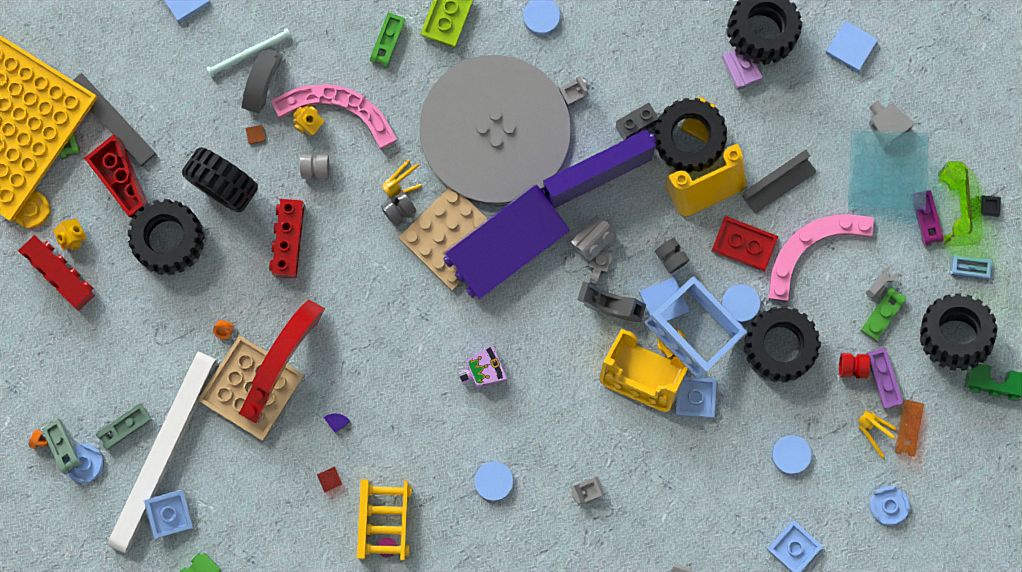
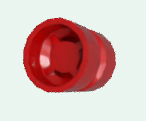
M852 353L840 354V378H852L855 375L856 379H868L870 372L869 354H857L856 356Z

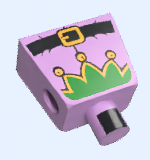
M493 345L466 361L468 370L458 373L462 384L473 380L476 388L507 381Z

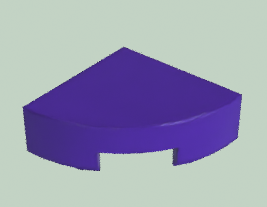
M337 413L323 417L335 433L351 422L346 416Z

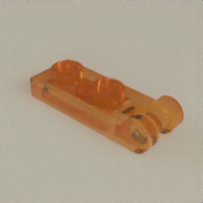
M910 400L903 401L895 453L901 454L904 452L908 453V456H915L924 403ZM904 440L910 441L909 446H908V445H903V441H904Z

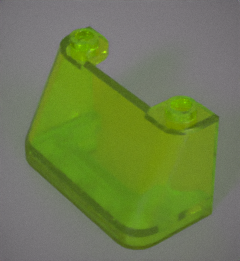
M948 161L938 172L939 182H945L949 186V191L958 190L961 218L954 222L952 232L944 236V247L976 245L983 238L978 176L963 162Z

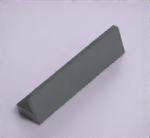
M804 150L743 192L742 197L754 213L759 212L816 173L815 168L808 160L810 154L807 150Z

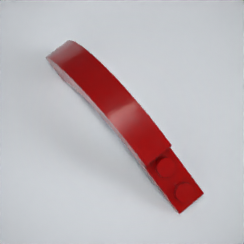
M308 299L291 317L259 367L239 415L254 423L258 422L284 368L303 339L318 324L325 310L324 307Z

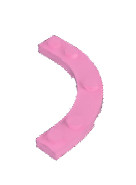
M330 84L307 85L293 89L270 100L279 119L300 107L303 108L317 104L338 106L354 113L367 125L380 150L397 142L392 129L380 110L361 94L345 87Z
M846 214L833 215L815 220L798 230L785 243L776 258L771 273L768 299L788 301L793 268L800 255L808 247L822 238L835 235H855L871 238L874 217Z

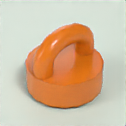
M224 320L217 321L213 327V333L219 339H228L233 333L234 325Z
M37 429L33 432L28 445L29 448L35 450L38 446L46 447L48 445L47 439L43 437V431Z

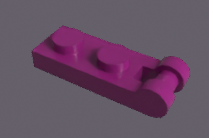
M931 190L912 194L911 198L922 235L923 245L927 246L932 242H943L944 237ZM934 229V234L929 235L928 230Z

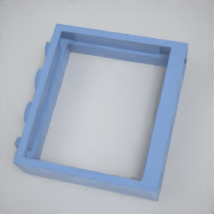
M694 276L644 322L698 379L747 332ZM685 291H688L733 337L708 362L661 316Z

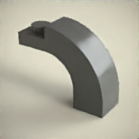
M265 49L263 53L260 52L245 86L241 108L257 114L260 113L266 104L270 81L282 62L283 54L269 49Z
M589 282L582 283L577 299L584 303V306L592 310L634 322L642 321L646 307L645 303L636 298L623 297L606 292Z

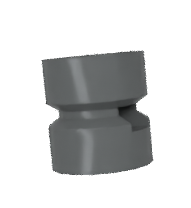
M403 191L394 197L393 202L388 201L381 206L394 227L403 221V217H410L417 212Z
M675 238L668 240L654 251L661 261H665L664 266L669 274L677 271L690 261L686 253L680 251L681 246Z

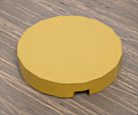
M33 191L14 220L22 227L29 229L43 225L50 215V204L47 198L40 192Z

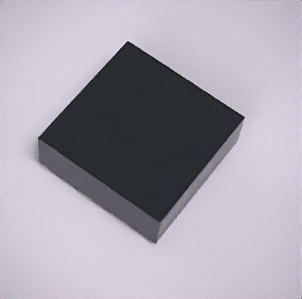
M982 195L980 197L979 215L999 217L1001 197Z

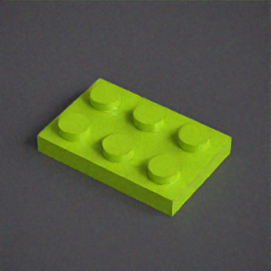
M433 0L420 36L456 48L474 0Z

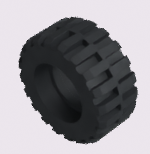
M738 0L727 24V36L731 38L729 41L731 46L736 47L735 52L738 55L743 54V58L747 61L749 58L754 59L753 63L759 64V62H763L764 65L770 64L771 61L777 63L781 58H786L793 50L801 34L802 21L800 20V12L796 11L797 6L794 2L790 3L789 0ZM754 16L769 17L778 25L780 35L774 38H763L752 31L748 19Z
M683 98L682 101L677 100L671 106H667L664 112L660 114L654 132L657 142L655 145L660 158L664 159L669 167L672 166L677 171L683 170L687 173H692V171L700 172L705 168L711 167L720 158L727 142V126H725L723 115L721 116L719 110L716 107L713 108L708 101L702 102L699 98L694 100ZM692 118L699 120L708 130V142L698 152H684L673 141L674 127L683 119Z
M204 147L197 148L182 169V176L218 203L235 212L240 213L244 211L258 190V184L244 171Z
M158 199L154 200L151 206L148 203L144 205L142 212L138 210L135 213L136 219H131L129 224L131 230H128V237L130 238L128 244L132 249L134 257L151 272L155 271L161 275L164 273L174 275L175 271L181 273L185 271L184 268L186 266L191 267L194 264L192 261L200 257L199 251L200 249L203 250L204 243L202 241L205 239L201 222L191 209L176 200L172 202L170 199H164L163 202H160ZM162 222H177L184 232L181 244L169 253H157L149 244V238L153 229Z
M955 293L953 297L948 294L943 297V300L938 298L934 301L933 305H929L922 319L920 343L924 346L923 351L925 354H930L929 359L932 362H939V366L942 368L948 366L953 371H956V368H961V371L968 370L969 366L975 368L978 367L979 362L983 363L987 360L988 355L993 350L998 327L995 323V315L990 314L991 309L987 305H982L983 301L980 299L974 300L971 295L964 297L961 296V293ZM949 321H962L974 329L977 337L969 343H953L942 335L940 327Z
M788 306L770 308V310L760 313L749 326L744 339V353L747 354L746 359L748 363L752 364V369L755 372L758 371L764 379L770 378L773 382L782 381V383L796 380L815 364L814 362L819 356L818 350L821 347V342L818 340L820 334L818 330H815L813 320L810 322L807 319L808 315L799 313V309H788ZM773 328H787L797 336L800 349L794 359L788 362H780L770 357L766 352L764 339L766 334Z

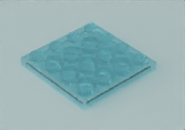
M851 131L848 207L926 210L929 133Z

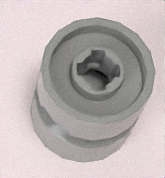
M301 154V179H310L314 175H316L317 179H328L329 155L318 154L314 158L310 154Z

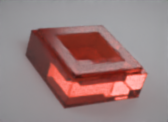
M335 466L317 474L325 493L343 485Z

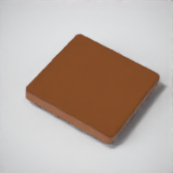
M262 125L246 128L249 144L265 141Z

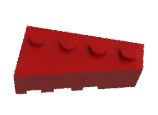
M113 134L84 159L128 217L136 219L135 213L138 210L142 212L144 210L143 206L148 201L121 138Z
M34 235L18 252L28 259L30 264L42 273L43 277L76 310L80 311L95 296L92 292L94 288L86 280L82 282L78 278L80 274L73 267L69 269L65 265L68 261L61 254L57 256L53 252L55 248L48 241L44 243Z

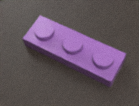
M883 348L866 353L870 356V368L883 409L903 404L887 349Z

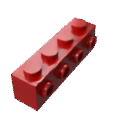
M280 199V204L276 205L278 222L274 223L273 229L276 239L272 241L271 252L274 253V257L269 263V271H272L274 277L297 279L305 209L303 200Z

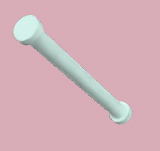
M285 28L284 32L211 68L209 66L207 70L212 78L215 76L214 74L287 38L291 39V34Z

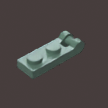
M140 403L98 431L96 436L99 440L103 441V447L107 451L152 419ZM111 431L115 436L112 439L108 436Z
M57 419L42 429L58 466L64 475L71 472L72 468L82 465V461L78 457L61 420ZM70 457L71 460L66 463L65 459Z

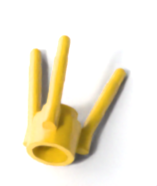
M407 160L384 182L385 184L382 185V188L389 198L395 197L402 191L406 194L422 187L421 184L398 191L401 189L398 183L418 168V163L395 180L410 163V160Z
M867 410L858 419L857 422L861 424L858 428L864 432L880 457L884 458V454L866 428L871 430L875 426L891 439H895V436L879 423L894 431L897 428Z

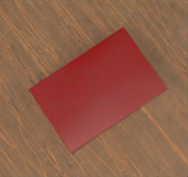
M725 216L711 252L765 272L778 236Z

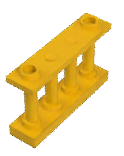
M361 479L357 543L358 560H366V555H370V553L400 554L401 561H405V557H409L410 545H406L408 497L412 498V486H409L408 481H404V487H376L370 484L369 479ZM373 494L403 495V507L372 506V504H369V496H373ZM372 514L402 515V527L371 526V524H368V516H372ZM398 534L401 535V546H373L367 543V535Z

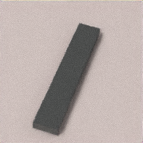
M82 73L73 80L98 96V99L90 109L91 112L112 134L121 138L126 150L141 166L145 165L156 155L152 148Z

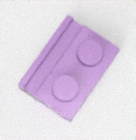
M733 50L730 53L722 54L721 58L736 89L761 81L763 77L756 63H753L754 59L749 58L747 61L743 58V54L738 55Z

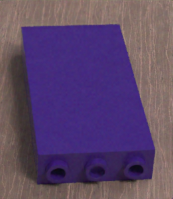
M646 129L543 180V194L555 209L652 161L656 147L655 144H657L652 133L649 134Z
M535 184L444 251L443 255L445 257L443 260L449 268L451 266L456 271L454 275L460 283L464 282L468 287L466 292L472 299L474 297L481 299L570 230L538 185Z

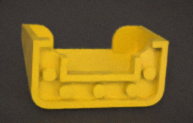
M738 143L725 150L723 154L725 165L694 181L685 171H677L668 175L665 188L680 215L685 217L691 216L745 189L747 178L743 154Z
M621 329L603 361L599 378L601 384L608 389L654 409L669 412L689 369L675 355L670 360L638 346V339L635 334Z

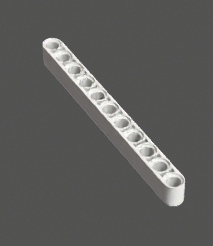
M201 352L196 354L109 538L108 546L125 554L129 551L147 513L144 500L155 496L199 402L197 400L212 375L217 359Z

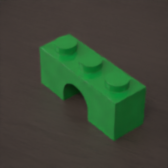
M979 364L975 368L968 367L964 387L970 388V392H989L988 395L992 397L1008 396V400L1020 401L1022 399V372L1010 370L1006 373L1003 383H996L990 375L991 366Z

